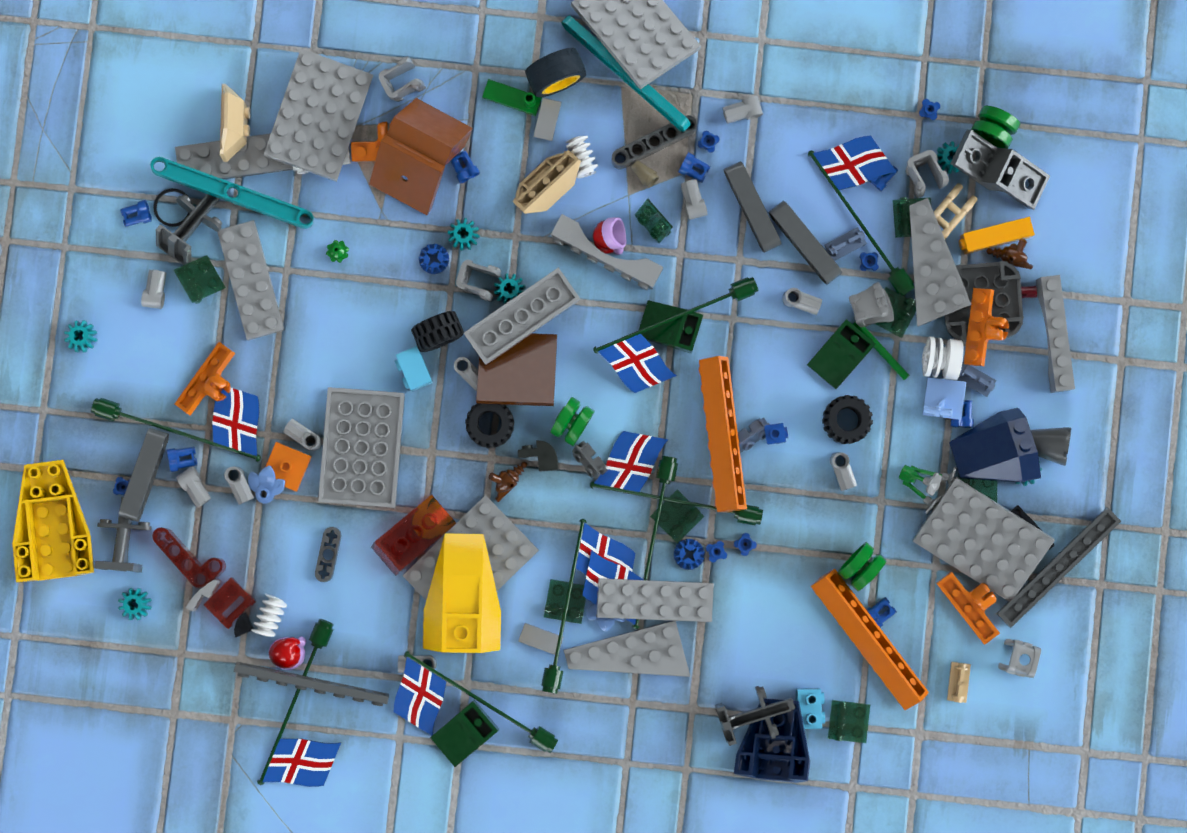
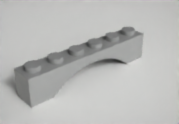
M561 214L551 233L555 243L561 246L564 244L571 247L570 250L578 255L580 253L587 255L589 261L595 264L597 262L604 264L606 270L621 273V277L625 280L631 281L633 279L638 282L637 285L645 290H648V288L653 289L663 270L662 266L647 258L623 260L603 253L587 239L578 222Z
M1060 275L1040 277L1036 280V286L1047 334L1050 392L1071 391L1075 389Z

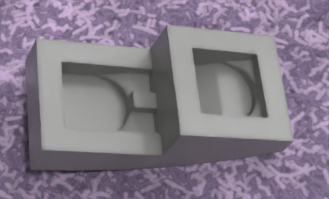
M548 98L542 99L534 137L553 140L561 107L560 101Z
M215 579L203 586L192 597L186 608L192 612L196 611L204 596L212 598L222 581Z
M525 623L519 642L555 655L559 635Z

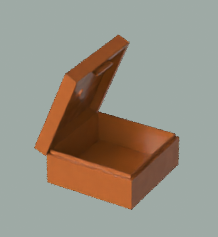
M415 98L394 116L387 135L382 138L369 185L428 215L432 209L445 165L465 147L473 128Z

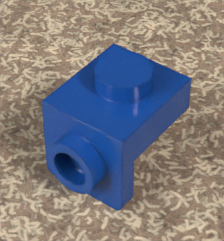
M783 423L764 426L766 443L768 445L786 442L788 431Z

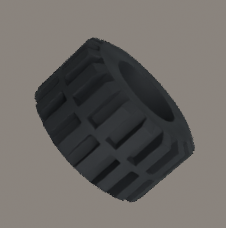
M447 311L416 324L411 329L420 352H428L443 347L459 339L464 334L455 311Z
M850 395L840 396L831 401L823 412L824 417L822 419L824 431L828 433V437L841 444H852L866 437L873 424V420H871L873 414L869 410V405H866L863 399ZM848 408L856 413L858 424L855 429L844 431L839 427L837 414L842 409Z
M477 403L471 407V410L467 413V419H465L466 431L469 437L479 446L486 448H496L505 444L514 431L513 415L505 404ZM485 413H495L501 419V428L494 435H486L479 428V419Z

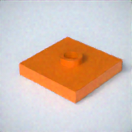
M276 442L265 467L271 466L275 472L276 479L285 480L286 488L298 492L312 456Z

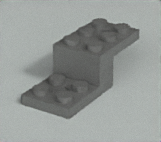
M966 130L950 163L988 190L1005 192L1032 210L1035 209L1050 178L1049 174L1013 149L997 148L972 130ZM975 151L976 158L973 161L972 153ZM1027 179L1029 182L1028 188H1026L1025 182Z

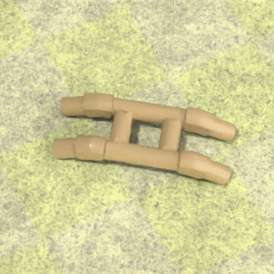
M960 183L955 185L934 210L938 224L943 228L942 233L945 239L978 200L976 196L972 195L961 209L956 206L952 201L963 189ZM946 208L955 214L949 223L940 216Z

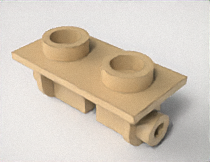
M951 662L948 701L967 702L971 664Z

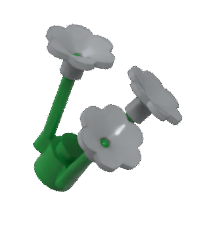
M905 465L900 472L899 479L903 480L902 484L913 490L928 505L926 511L928 515L942 496L939 495L935 499L928 495L925 496L911 482L915 483L917 479L922 481L923 484L927 485L926 493L933 496L935 491L939 489L941 480L947 481L950 486L954 480L956 467H954L950 474H940L915 466L909 467ZM919 473L926 474V475H930V476H932V477H931V478H928V477H925V478H924V477L919 476Z

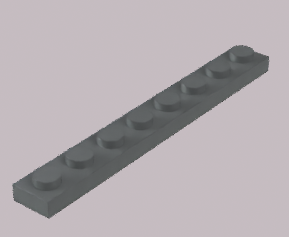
M1106 507L996 614L1010 628L1014 626L1099 544L1121 520Z
M236 662L234 672L238 673L237 675L240 677L249 678V675L255 676L257 680L263 682L274 680L276 684L282 686L293 684L295 688L301 690L312 688L314 692L320 694L331 692L334 693L333 696L339 698L350 696L353 697L352 700L358 702L369 700L372 701L371 704L377 706L387 704L389 699L388 693L247 663Z

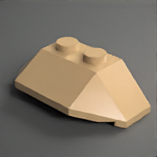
M222 84L220 156L223 162H228L247 144V137L250 136V127L247 125V119H250V108L246 106L244 100L229 86Z
M569 150L546 158L519 183L513 203L525 214L547 211L574 186L581 161Z

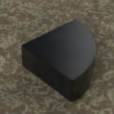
M247 612L241 614L236 621L234 628L235 637H239L254 629Z

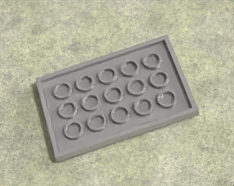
M574 0L571 2V7L639 89H642L701 49L698 41L663 0Z
M300 49L264 156L337 182L373 74Z
M328 387L318 502L396 508L405 393Z
M956 477L913 538L914 543L978 583H985L991 591L1007 601L1012 600L1018 594L1055 541L1048 534Z
M486 495L447 532L484 534L496 591L539 551ZM444 536L403 575L425 600H427Z

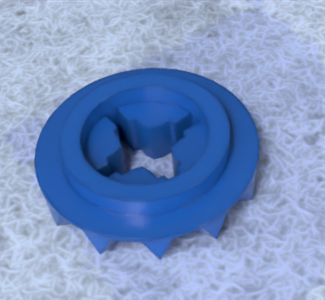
M436 243L430 244L421 250L419 264L425 272L439 274L447 268L449 254L443 246ZM438 253L437 259L441 263L433 262L430 264L431 259L427 254L434 256Z
M685 539L676 545L674 559L681 568L691 570L701 565L705 552L698 541ZM684 547L689 551L696 549L693 553L695 561L690 558L682 560L686 555Z

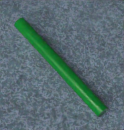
M856 321L853 323L856 328L875 343L874 348L903 380L910 376L866 327H860Z

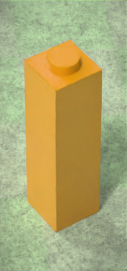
M1030 217L963 233L958 242L960 249L964 250V254H969L1016 242L1021 238L1028 239L1035 234Z

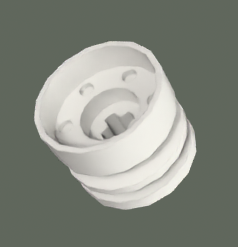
M929 336L922 354L923 376L929 377L932 372V376L937 378L940 370H942L943 379L958 380L963 361V341L949 339L944 347L942 338H938L935 343V337Z

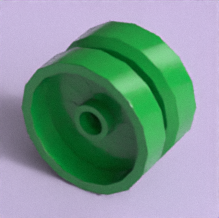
M983 106L978 114L979 120L974 122L971 130L995 147L1008 149L1013 140L1011 135H1014L1020 126L1019 120L997 107Z
M573 397L562 408L550 433L559 438L568 429L565 442L571 446L575 445L595 412L593 409L585 406L579 415L576 414L580 407V401Z
M867 542L862 544L838 571V574L844 579H849L854 575L851 580V586L857 591H860L870 583L887 562L880 554L871 557L874 548Z

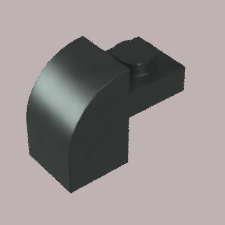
M536 440L537 448H533V445L522 446L521 450H518V458L538 457L539 472L558 470L557 454L549 443Z

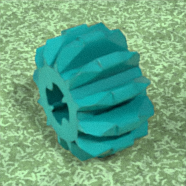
M951 141L949 145L945 142L942 144V147L937 148L939 153L936 154L939 160L937 162L939 165H942V171L947 169V174H951L952 169L955 173L959 172V169L950 164L952 159L949 161L947 158L949 154L954 156L959 147V144L955 147L954 141Z
M464 218L462 224L457 219V226L452 223L450 224V227L454 230L447 231L448 235H452L448 240L449 242H454V248L460 244L461 251L464 250V245L467 246L468 250H471L470 243L477 245L476 240L473 238H480V235L475 233L479 231V228L473 227L474 221L467 224V218ZM466 230L468 236L462 239L459 233Z
M506 273V280L498 277L501 284L494 283V287L499 288L494 291V294L499 295L498 301L505 298L503 301L504 305L508 300H512L523 292L520 290L526 288L525 284L519 285L523 281L522 278H518L515 281L516 274H513L511 279H509V275ZM508 285H511L512 288H515V291L512 290V294H509L508 291H505Z
M76 320L74 326L69 324L70 332H64V334L69 336L64 339L65 342L69 343L68 348H74L75 352L78 353L80 350L87 352V346L93 349L94 346L91 342H97V339L93 337L97 334V331L92 330L94 326L92 324L87 325L85 320L81 324ZM79 333H82V340L79 339Z
M130 588L129 594L127 592L122 593L125 599L118 600V602L123 603V606H119L118 609H124L125 611L122 613V616L126 617L129 614V620H133L134 617L136 620H141V615L144 617L148 615L145 609L151 610L152 607L147 605V602L152 600L151 598L145 599L148 593L143 592L141 594V588H137L136 591ZM132 601H136L138 607H134Z

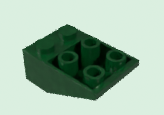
M648 300L639 330L687 311V309ZM692 312L641 334L649 341L692 353L703 314Z
M846 319L809 361L807 366L834 389H837L875 346V343Z
M474 699L430 738L452 765L456 767L497 733L499 728Z

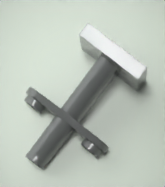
M184 194L178 196L176 199L177 203L190 215L174 233L160 224L155 230L156 246L187 268L191 263V246L186 241L202 222L216 232H219L222 228V222L217 217L211 218L207 216L220 198L206 194L195 208L188 196Z
M119 517L118 524H112V520L100 519L97 527L117 528L112 562L95 561L94 569L142 572L141 564L128 563L131 529L151 530L150 522H138V525H131L132 520Z
M756 686L755 690L761 706L759 708L728 717L726 708L722 703L714 705L726 743L729 746L737 744L733 733L734 729L764 719L771 739H775L779 733L776 724H771L770 717L794 710L795 706L792 698L765 706L764 698H767L764 687Z

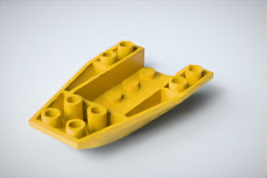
M64 460L24 465L12 542L16 582L43 581L94 573L91 534Z
M445 533L424 607L423 649L449 653L500 650L501 608L484 534Z

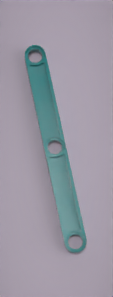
M568 15L561 22L568 33L677 129L684 132L691 125L690 121L649 84L639 89L605 46L573 17Z
M155 157L150 163L153 174L303 229H307L313 224V214L301 207L163 157ZM162 162L165 168L162 171H157L154 169L155 163ZM234 188L238 191V195L233 198L229 197L227 191ZM302 215H308L311 220L309 223L303 224L299 218Z

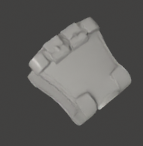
M408 56L400 59V63L389 70L384 69L379 73V80L391 100L394 99L400 102L404 100L403 97L415 91L421 92L426 89L422 80L414 79L400 89L394 90L390 80L415 68L412 59Z
M933 150L917 154L907 162L905 172L907 176H910L914 184L916 198L923 197L926 188L916 168L927 163L938 188L941 189L948 185V175L946 171H942L937 162V155Z
M465 260L457 276V287L465 293L477 294L483 300L491 302L494 296L490 292L467 285L471 272L475 270L498 278L501 276L502 271L492 265L485 267L475 264L471 260Z
M879 282L872 284V286L861 293L849 297L855 321L860 327L894 321V312L890 299Z
M1006 639L1004 644L1013 646L1009 665L999 663L998 668L1009 674L1034 678L1041 648L1032 646L1033 644ZM1022 654H1027L1030 657L1029 664L1022 665L1019 662Z

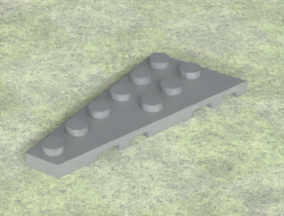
M928 198L910 205L917 327L972 305Z
M670 621L564 650L568 669L690 677L676 621Z

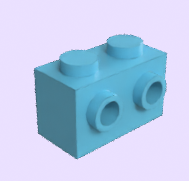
M418 346L396 354L397 360H395L398 371H403L405 377L402 380L406 389L410 388L413 392L433 383Z
M796 688V701L800 703L804 729H822V724H825V712H822L821 704L825 703L824 692H821L820 688Z

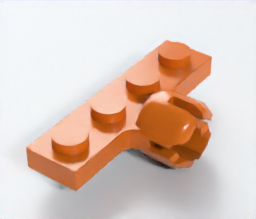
M388 122L378 124V138L376 141L351 142L352 161L376 160L380 142L388 132Z
M973 288L963 363L965 365L984 366L988 341L1004 340L1008 335V332L999 330L1000 328L1009 329L1008 320L991 315L994 290Z
M218 342L174 404L191 416L206 395L215 401L224 400L227 396L221 393V391L225 390L227 393H230L231 386L221 376V373L235 353Z
M952 571L936 582L984 645L1000 634L985 614V610L997 600L992 591L988 593L990 591L988 585L981 583L972 591H968Z

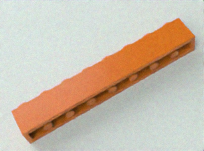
M724 356L699 360V373L701 375V391L704 398L703 409L706 415L708 448L711 456L710 467L713 473L712 484L716 497L715 506L717 512L745 510L747 505L729 359Z
M834 568L820 577L811 585V588L884 682L904 710L920 703L929 693L836 569Z

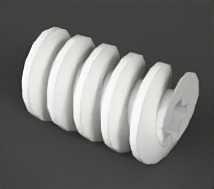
M578 136L566 142L569 143L566 146L567 150H572L570 152L581 161L577 174L578 179L595 174L596 171L594 169L598 167V164L591 163L596 158L589 157L593 150L586 149L591 144L584 143L588 136Z
M265 594L269 598V600L262 601L266 608H259L263 615H257L256 617L261 621L254 622L253 624L258 628L251 629V631L266 637H274L276 634L272 629H278V625L274 622H281V618L277 615L284 614L281 608H286L287 604L275 596Z

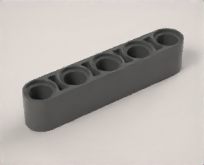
M687 115L685 117L693 124V128L690 130L686 129L682 132L670 123L615 150L612 154V165L617 169H624L638 160L640 161L691 136L696 131L697 120L695 117ZM673 130L676 132V136L669 138L666 132ZM655 138L659 141V145L651 146L649 140ZM634 147H640L643 152L639 155H635L632 152V149ZM622 155L626 160L623 163H618L615 161V157Z
M740 161L723 169L763 253L781 245L780 238L744 164Z
M782 201L768 212L771 219L826 285L842 273L840 267L785 201Z
M152 428L148 429L120 506L119 517L136 522L140 521L169 440V433Z

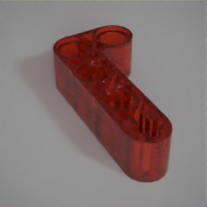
M161 527L153 532L154 542L194 587H204L209 582L217 579L225 571L226 563L222 558H210L202 565L169 528ZM160 533H166L164 537L167 541L160 539L162 537ZM175 545L180 548V553L177 556L172 553V548ZM188 559L193 564L190 570H187L184 566L185 561ZM214 561L220 564V569L217 572L212 569ZM199 574L205 576V582L202 585L197 581Z

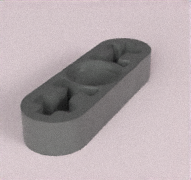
M329 527L323 533L315 570V577L320 582L330 581L334 574L342 537L341 531L336 527ZM332 530L337 535V538H333L332 544H336L335 548L325 546V542L330 543V537L327 534L331 533ZM326 549H331L334 553L331 560H326L323 557V552ZM321 561L332 563L331 567L327 566L326 572H329V576H325L324 579L319 574L320 571L324 570L325 566L321 565Z

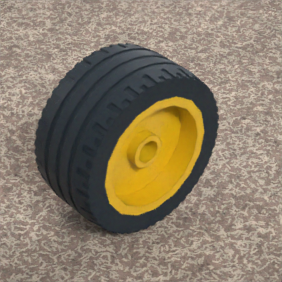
M566 48L550 53L532 63L525 70L528 82L536 97H546L561 92L575 85L586 76L584 64L575 48Z

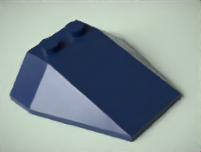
M1019 408L1001 411L949 442L960 478L1008 482H1026L1041 478L1038 451L1027 418Z
M764 699L765 706L782 701L778 699ZM793 701L794 710L770 717L771 724H776L779 733L775 739H771L765 719L749 725L736 754L734 774L770 781L792 783L808 781L810 756L799 701Z

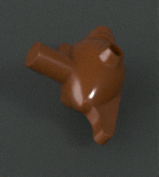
M1021 238L1017 245L1013 243L1002 250L1000 247L998 249L994 248V250L991 248L986 250L987 254H993V257L996 256L997 259L1000 257L1002 261L1013 266L1026 269L1033 268V265L1027 261V255L1023 252L1027 244L1025 239Z
M524 461L521 463V466L513 467L514 470L501 471L499 476L490 473L489 480L497 483L496 492L498 494L495 498L497 502L518 484L519 475H522L521 472H524L523 468L527 467V462Z

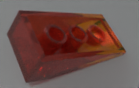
M430 495L378 538L371 548L393 574L397 576L447 533L456 522L434 496Z

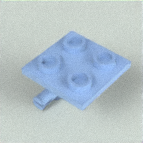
M928 377L923 415L961 420L967 382Z

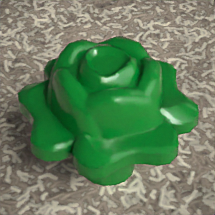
M334 240L332 244L327 245L328 251L326 255L330 257L332 262L337 260V262L341 263L343 259L348 257L346 252L349 251V248L345 246L344 241L338 242Z

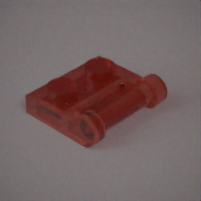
M231 577L204 606L229 629L233 625L232 623L250 605L253 606L256 603V600ZM242 596L245 600L226 618L223 613Z

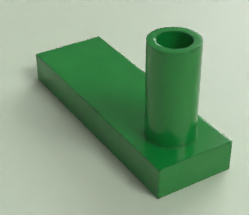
M490 79L487 81L482 96L483 99L533 116L537 115L542 101V97H536L531 92H525Z

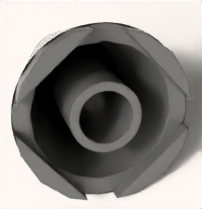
M1071 428L1031 430L1038 456L1066 466Z

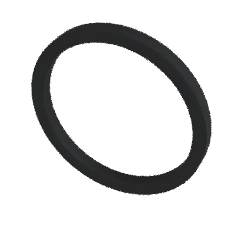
M166 189L162 191L154 201V214L156 218L166 226H180L185 221V219L190 215V213H188L187 216L178 223H167L159 217L157 213V203L159 199L168 192H179L186 196L188 195L179 189Z

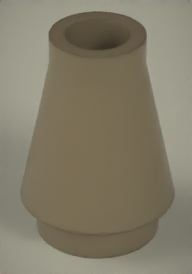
M639 160L631 167L643 186L650 188L659 179L656 171Z

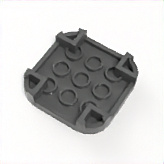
M1005 261L956 265L970 301L972 302L973 288L994 290L991 315L993 317L1006 318L1009 323V329L1000 328L999 330L1008 332L1006 338L1018 333L1023 325L1024 318L1019 271ZM971 305L945 315L947 332L956 340L965 342L967 340Z

